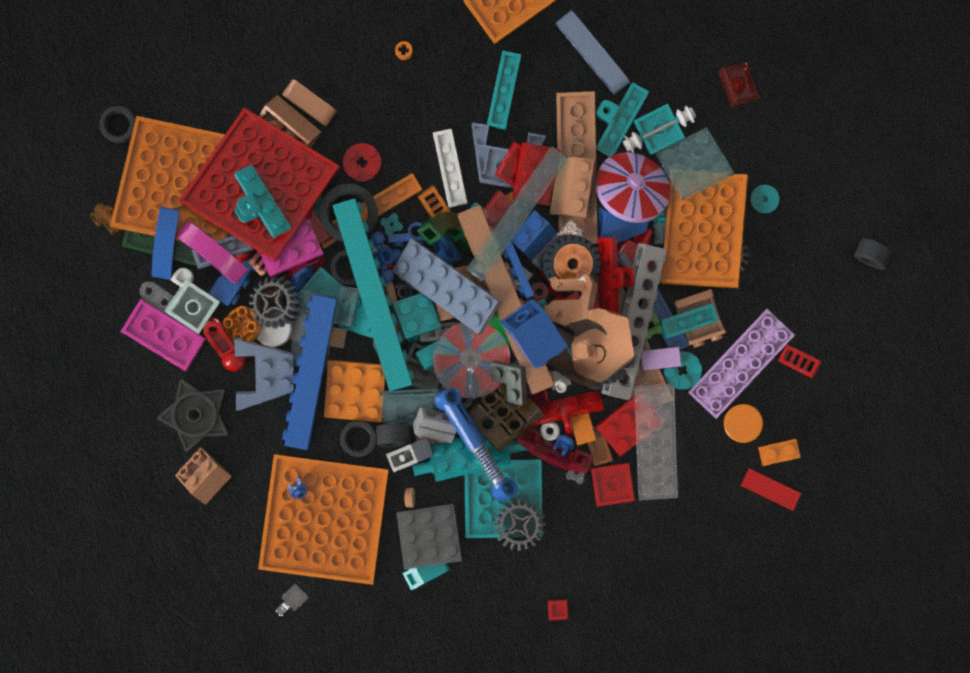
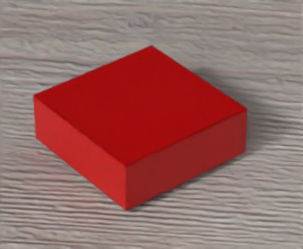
M567 599L548 600L549 620L568 619Z

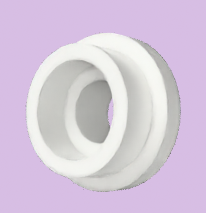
M555 422L543 424L540 432L544 439L551 441L559 436L560 429ZM548 427L553 428V434H547L546 430Z

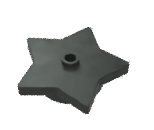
M180 380L175 403L162 412L157 419L177 430L185 452L190 451L206 436H227L228 431L219 413L225 390L201 392L186 381ZM195 411H198L200 413V416L197 419L193 417V413Z

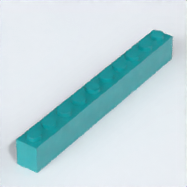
M352 199L333 205L389 391L412 385L411 381L415 379L412 369H407L405 363L409 361L406 350H401L402 336L400 332L396 333L394 327L397 324L394 313L390 314L389 306H392L389 294L385 295L383 291L386 284L383 276L379 277L377 269H380L378 258H373L371 252L375 250L372 239H367L366 232H369L366 220L362 221L360 216L363 213L361 203H356V200Z

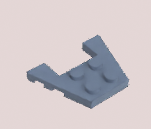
M472 123L480 183L514 189V187L495 176L509 149L487 146L489 125ZM528 133L527 143L542 146L545 140L544 135Z
M234 337L235 356H255L256 391L236 392V410H242L294 391L293 353L270 346L265 347L252 341L247 342L241 338Z

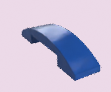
M160 207L153 250L152 277L168 280L172 277L173 254L180 210Z

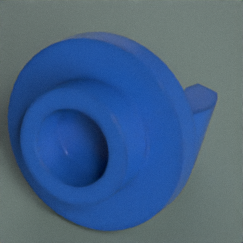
M559 435L553 450L561 447L563 448L561 455L565 456L568 450H573V440L569 436Z
M296 478L297 486L292 487L290 484H287V487L291 491L290 496L293 499H301L306 496L308 486L299 478Z

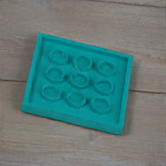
M511 460L510 465L499 467L500 473H503L507 478L513 479L518 486L517 494L503 502L495 500L492 496L491 489L493 484L491 483L492 479L489 480L490 476L487 477V471L465 475L466 538H498L501 536V533H494L495 530L500 529L499 526H493V523H499V520L495 519L494 516L498 515L501 517L502 514L498 512V508L505 511L506 508L503 506V503L510 507L512 506L510 503L511 499H513L514 505L518 504V498H521V504H524L525 499H528L527 506L529 507L534 502L536 505L533 510L535 511L537 508H540L541 511L537 515H542L541 460ZM522 508L513 509L518 517H524L530 513ZM508 513L503 521L504 531L509 529L513 523ZM513 516L516 522L513 529L519 528V530L522 529L526 533L523 527L524 521ZM532 518L526 525L530 535L535 530V518ZM519 531L509 535V537H525ZM538 532L537 535L543 537V534Z

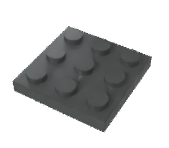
M454 504L397 512L404 570L462 561Z

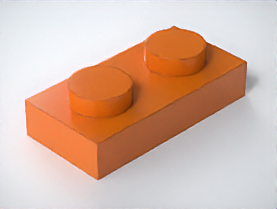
M796 439L758 447L762 466L801 458Z

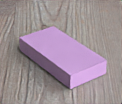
M679 347L644 351L641 358L642 371L681 366Z

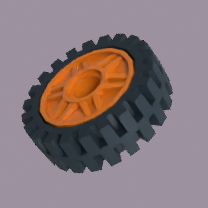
M578 235L560 236L554 239L547 246V250L544 251L542 270H544V275L547 279L553 277L572 279L577 278L578 274L591 275L593 280H596L597 274L600 273V254L593 243ZM573 258L575 265L570 269L568 261Z

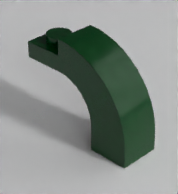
M454 212L438 213L424 222L417 230L429 245L442 238L443 235H446L454 240L467 255L472 253L469 243L464 237V231L457 217L458 214Z

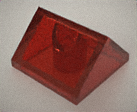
M747 63L724 67L719 71V76L731 109L759 99Z

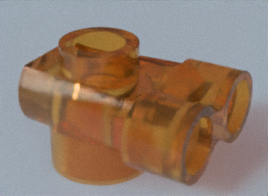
M102 203L96 205L95 211L90 214L93 222L98 227L104 224L112 235L117 233L119 228L111 227L112 208L108 205L104 206Z

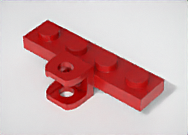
M598 237V253L600 254L599 260L601 261V265H599L601 309L619 314L618 288L635 284V270L631 267H618L617 238Z

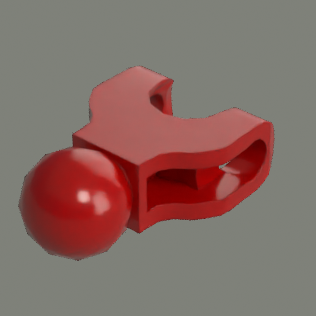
M210 317L204 325V335L222 358V364L227 370L231 372L241 370L245 366L246 356H235V343H233L223 324L218 318ZM216 327L217 330L212 332L209 328Z

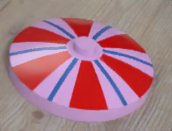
M625 152L609 157L602 163L595 177V190L602 205L611 214L625 221L641 223L653 220L664 211L670 199V184L666 174L654 161L640 154Z

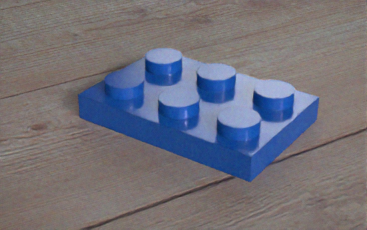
M512 242L504 244V250H502L506 262L510 261L513 280H518L519 285L517 287L520 297H525L526 300L532 299L534 297L533 291Z

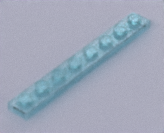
M551 147L467 267L466 270L479 280L483 281L567 160L554 147Z

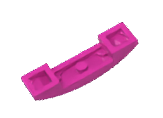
M189 221L176 235L178 239L206 259L235 285L248 271L229 252Z

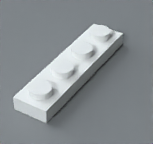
M452 129L434 132L433 137L448 207L467 204Z

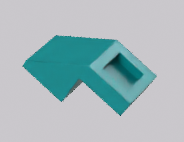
M448 564L409 569L403 575L410 589L413 590L444 574L450 568Z

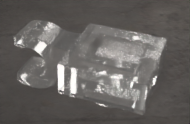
M295 583L282 596L285 602L275 611L280 616L290 607L295 611L309 597Z

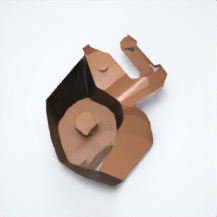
M578 274L577 278L558 279L557 277L548 279L551 280L552 289L555 291L582 292L579 300H555L543 307L563 340L565 339L572 353V356H570L566 347L561 354L548 360L549 365L571 381L586 387L595 386L608 380L624 368L634 357L628 318L612 311L600 308L593 309L597 284L591 275ZM595 345H602L607 351V356L605 357L603 362L597 364V362L603 359L604 351L601 347H595Z

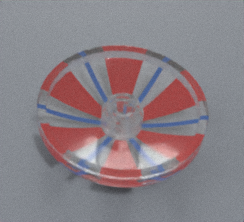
M461 322L449 328L437 342L433 355L434 371L439 382L446 389L454 387L458 389L463 398H478L493 392L501 384L491 380L490 362L498 360L510 363V352L504 337L492 326L487 324L483 333L477 334Z

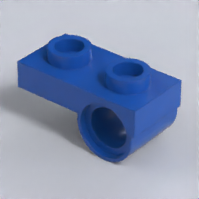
M418 222L412 223L408 228L407 234L388 235L389 244H393V247H403L404 243H409L412 238L424 245L423 242L427 241L422 236L415 237L412 235V229L420 227L422 224Z
M443 235L442 238L431 244L436 251L435 254L451 266L462 259L450 237Z

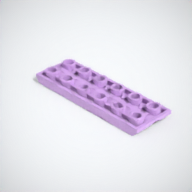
M766 309L688 393L717 419L795 335Z

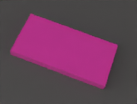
M140 299L121 330L122 333L184 371L188 370L206 341V338L142 299Z

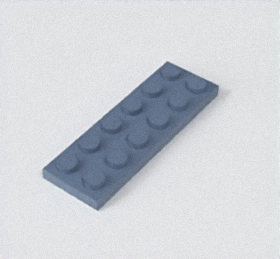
M412 238L392 269L395 274L477 334L483 333L501 303L492 294Z

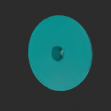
M761 185L755 188L751 194L753 208L760 213L774 211L779 204V195L776 189L769 185Z

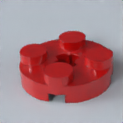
M365 143L355 144L347 149L343 158V167L348 176L353 180L367 182L372 180L380 171L381 157L373 146ZM359 158H364V160L368 161V164H365L366 167L361 168L360 165H357V160L360 161Z

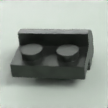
M413 342L408 354L409 361L405 362L407 369H412L415 379L411 381V386L435 394L444 369L435 373L434 367L425 371L415 356L416 352L425 347Z

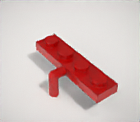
M599 390L550 401L545 406H538L544 416L531 427L563 419L566 436L573 437L571 417L604 410Z

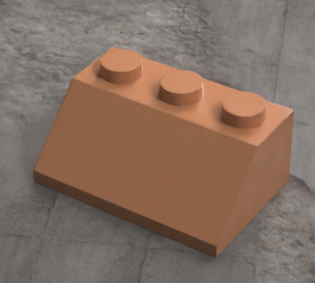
M278 95L264 106L259 115L260 118L311 148L321 133L319 129Z
M560 157L558 159L550 215L588 220L596 169V161L594 159Z

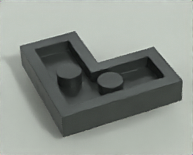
M498 360L490 362L491 380L505 383L507 386V402L522 406L527 404L525 367Z

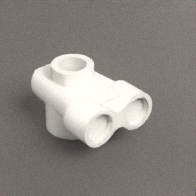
M553 371L555 381H553L554 386H552V389L562 393L566 390L567 386L571 385V382L557 371Z

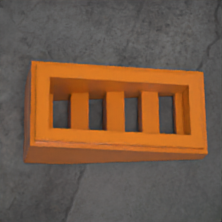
M432 185L417 195L431 218L441 212H451L435 186ZM432 193L435 195L427 201L424 199ZM436 200L439 201L437 204H435V205L432 206L431 208L429 207V205H430L431 203H433L434 201H436ZM439 207H443V209L438 213H433V211H435Z

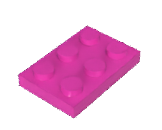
M306 219L276 262L262 254L261 257L269 276L272 277L324 254L309 219Z

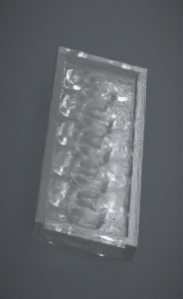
M674 385L634 386L639 500L678 498Z

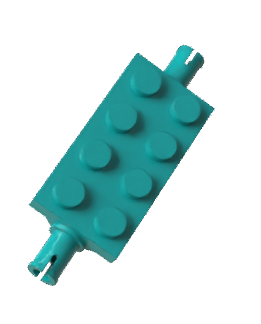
M483 436L486 441L484 446H487L486 449H489L487 452H490L489 455H492L491 458H494L493 461H496L497 467L510 465L512 453L527 451L518 441H513L499 453ZM461 437L453 439L452 443L430 444L429 446L434 456L430 457L427 462L412 465L415 476L432 472L435 475L436 482L484 471L485 469L482 468L483 465H480L481 462H478L479 459H476L475 453L469 452Z

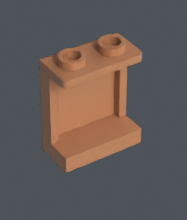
M711 289L674 302L677 314L714 303L719 321L684 333L689 346L693 345L694 348L704 345V340L710 338L712 342L722 339V334L726 333L713 300Z

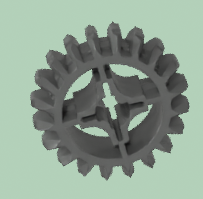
M272 277V279L265 278V283L262 281L258 282L260 288H253L256 293L250 295V297L254 298L253 301L249 302L250 305H254L250 311L255 313L253 318L259 319L258 323L260 325L265 324L266 328L272 326L273 329H277L278 326L283 328L285 323H291L290 318H297L294 311H300L299 308H296V304L301 303L299 300H296L300 295L299 293H294L296 287L291 286L290 281L285 282V279L281 277L279 279L277 277ZM272 288H280L278 292L275 291L273 295L267 294V292ZM285 297H287V306L284 302ZM276 311L283 312L279 317L270 318Z
M518 498V504L515 505L513 499H511L510 503L512 506L508 507L506 503H503V506L506 508L505 511L498 508V512L502 514L501 517L498 515L494 516L495 519L499 520V523L495 522L493 526H499L500 528L495 530L494 533L502 534L498 537L499 541L503 538L506 539L503 544L504 546H507L509 542L512 543L510 546L511 550L514 549L515 544L518 545V551H521V545L523 544L526 550L529 549L527 544L529 542L535 546L536 543L533 539L536 538L540 541L541 537L537 535L538 532L541 534L545 532L539 529L540 526L546 525L545 522H539L540 519L544 518V515H537L541 509L537 508L534 511L533 508L536 505L534 502L530 507L527 506L528 499H525L524 504H521V498ZM522 508L530 513L524 517H518L513 509ZM508 513L513 523L509 529L504 531L503 521ZM513 516L524 521L523 527L526 533L522 529L519 530V528L513 529L516 525ZM532 518H535V530L530 535L526 525ZM519 531L526 539L514 540L509 535Z

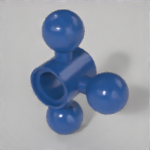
M376 231L370 236L373 245L376 247V251L372 252L373 258H378L381 268L379 277L383 276L385 284L392 282L394 274L388 269L387 265L390 263L396 264L403 252L397 248L392 250L389 247H383L385 236L383 233Z

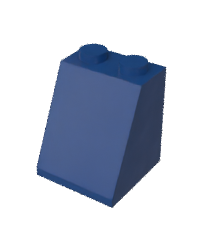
M534 210L509 238V242H512L514 249L538 268L542 263L540 255L544 254V251L548 248L547 246L559 235L550 223Z
M532 299L500 321L525 358L535 369L544 366L549 359L561 354L563 349L568 347L545 310Z

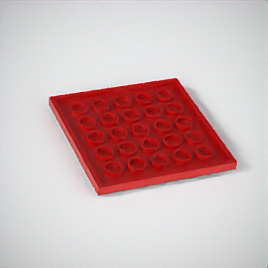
M243 108L179 202L276 262L340 167L246 108ZM253 165L291 226L290 231L273 238L259 215L258 218L243 223L240 221L235 213L236 203L238 199L246 194L235 178V172Z

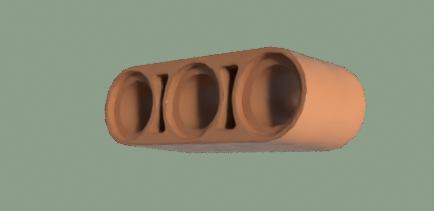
M292 79L281 94L325 127L337 113L332 106L294 79Z

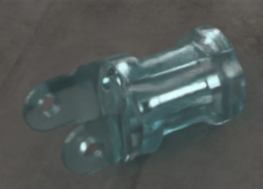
M652 224L655 234L653 246L664 245L666 224Z

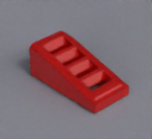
M786 344L778 362L812 379L815 378L822 364L820 360ZM790 351H792L793 354L789 362L785 361ZM798 354L800 358L796 365H794L793 362ZM804 358H806L807 361L802 369L800 368V366ZM811 362H814V365H813L811 371L808 372L807 370H808V368H809Z

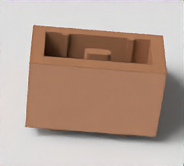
M202 447L193 454L189 461L175 475L186 489L205 505L231 478L227 470Z

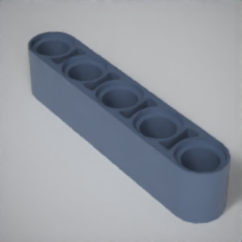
M569 11L556 22L558 28L614 95L630 83L626 75L572 11Z

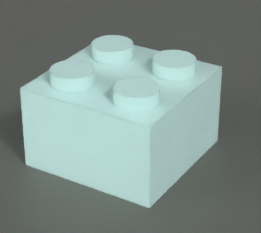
M185 279L164 312L199 334L220 302Z

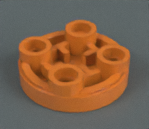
M240 306L233 309L223 321V327L233 343H235L234 337L241 338L247 342H254L260 335L262 325L258 323L259 319L253 318L255 313H252L249 307Z
M740 404L732 407L726 413L724 429L732 440L746 443L753 441L761 433L763 420L756 408L747 404Z

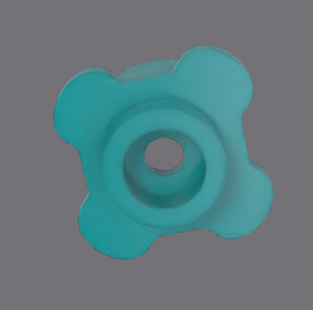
M395 213L391 214L388 218L381 219L380 223L384 226L386 235L401 231L403 225L398 221V215Z

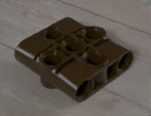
M500 383L493 390L486 391L482 395V399L467 411L480 433L499 453L515 439L524 437L526 430L544 416L542 411L528 396L527 404L523 406L507 402V386L505 383ZM491 400H496L493 404H488ZM508 412L506 416L500 417L502 413ZM488 425H493L492 428L486 429ZM520 425L518 429L512 430L514 426Z

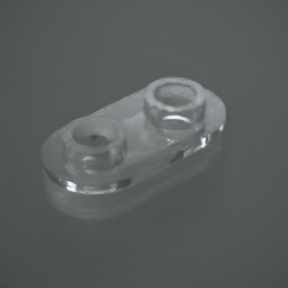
M145 282L140 287L141 297L160 311L164 312L173 299L170 293L153 282ZM147 288H152L150 295L146 293ZM163 299L168 300V304L166 306L162 305Z

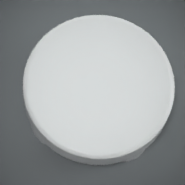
M276 311L270 318L279 317L283 312ZM292 322L290 324L285 323L283 328L278 326L277 329H273L272 326L266 328L265 324H263L257 340L268 347L276 348L282 346L289 340L294 331Z

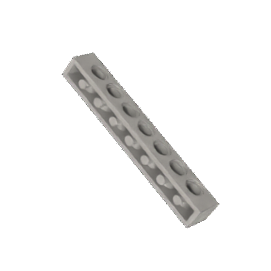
M638 243L632 267L635 270V284L627 287L621 315L628 318L630 333L631 337H633L634 357L628 363L630 364L629 368H624L627 372L624 375L623 382L620 383V380H616L613 384H604L603 394L630 400L634 393V381L639 373L638 365L644 352L643 344L648 336L647 328L649 321L653 316L652 307L657 299L658 284L662 279V266L667 258L666 249ZM651 261L652 267L648 270L647 265ZM646 280V281H647V286H646V288L644 289V288H643V282ZM640 299H642L643 303L642 306L639 308L638 302ZM637 318L638 324L634 327L633 322Z

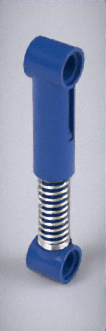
M449 387L438 393L435 397L436 406L440 410L445 411L469 452L475 453L476 459H479L478 462H481L480 465H483L482 468H485L484 471H487V477L490 476L489 480L492 479L491 483L493 486L491 492L494 499L503 502L515 496L518 491L517 483L513 479L505 477L503 473H500L501 470L497 467L498 464H495L496 461H493L494 458H491L492 455H489L490 452H487L489 449H486L487 446H484L485 439L463 406L458 389Z

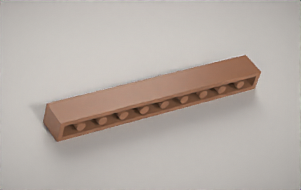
M479 205L459 213L457 217L488 292L501 301L496 311L500 321H502L523 306L524 302L522 298L518 299L515 280L511 281L509 265L502 260L501 256L504 255L500 244L496 245L495 231L492 226H488L486 221L489 219L485 208L481 209ZM504 328L518 364L526 369V384L530 394H535L554 386L553 381H555L552 370L548 371L546 364L535 369Z

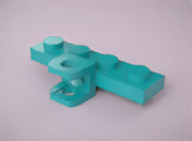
M632 82L619 106L608 100H604L599 104L596 109V118L608 126L596 145L598 152L607 157L615 154L649 91ZM603 108L607 109V114L603 112Z
M253 165L235 172L234 176L246 194L238 199L236 203L235 213L240 221L243 223L258 218L259 215L273 238L290 231L291 226Z

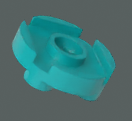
M680 351V367L686 366L687 374L680 376L678 374V367L663 368V374L666 382L675 389H688L695 386L700 380L702 366L696 356L689 352Z

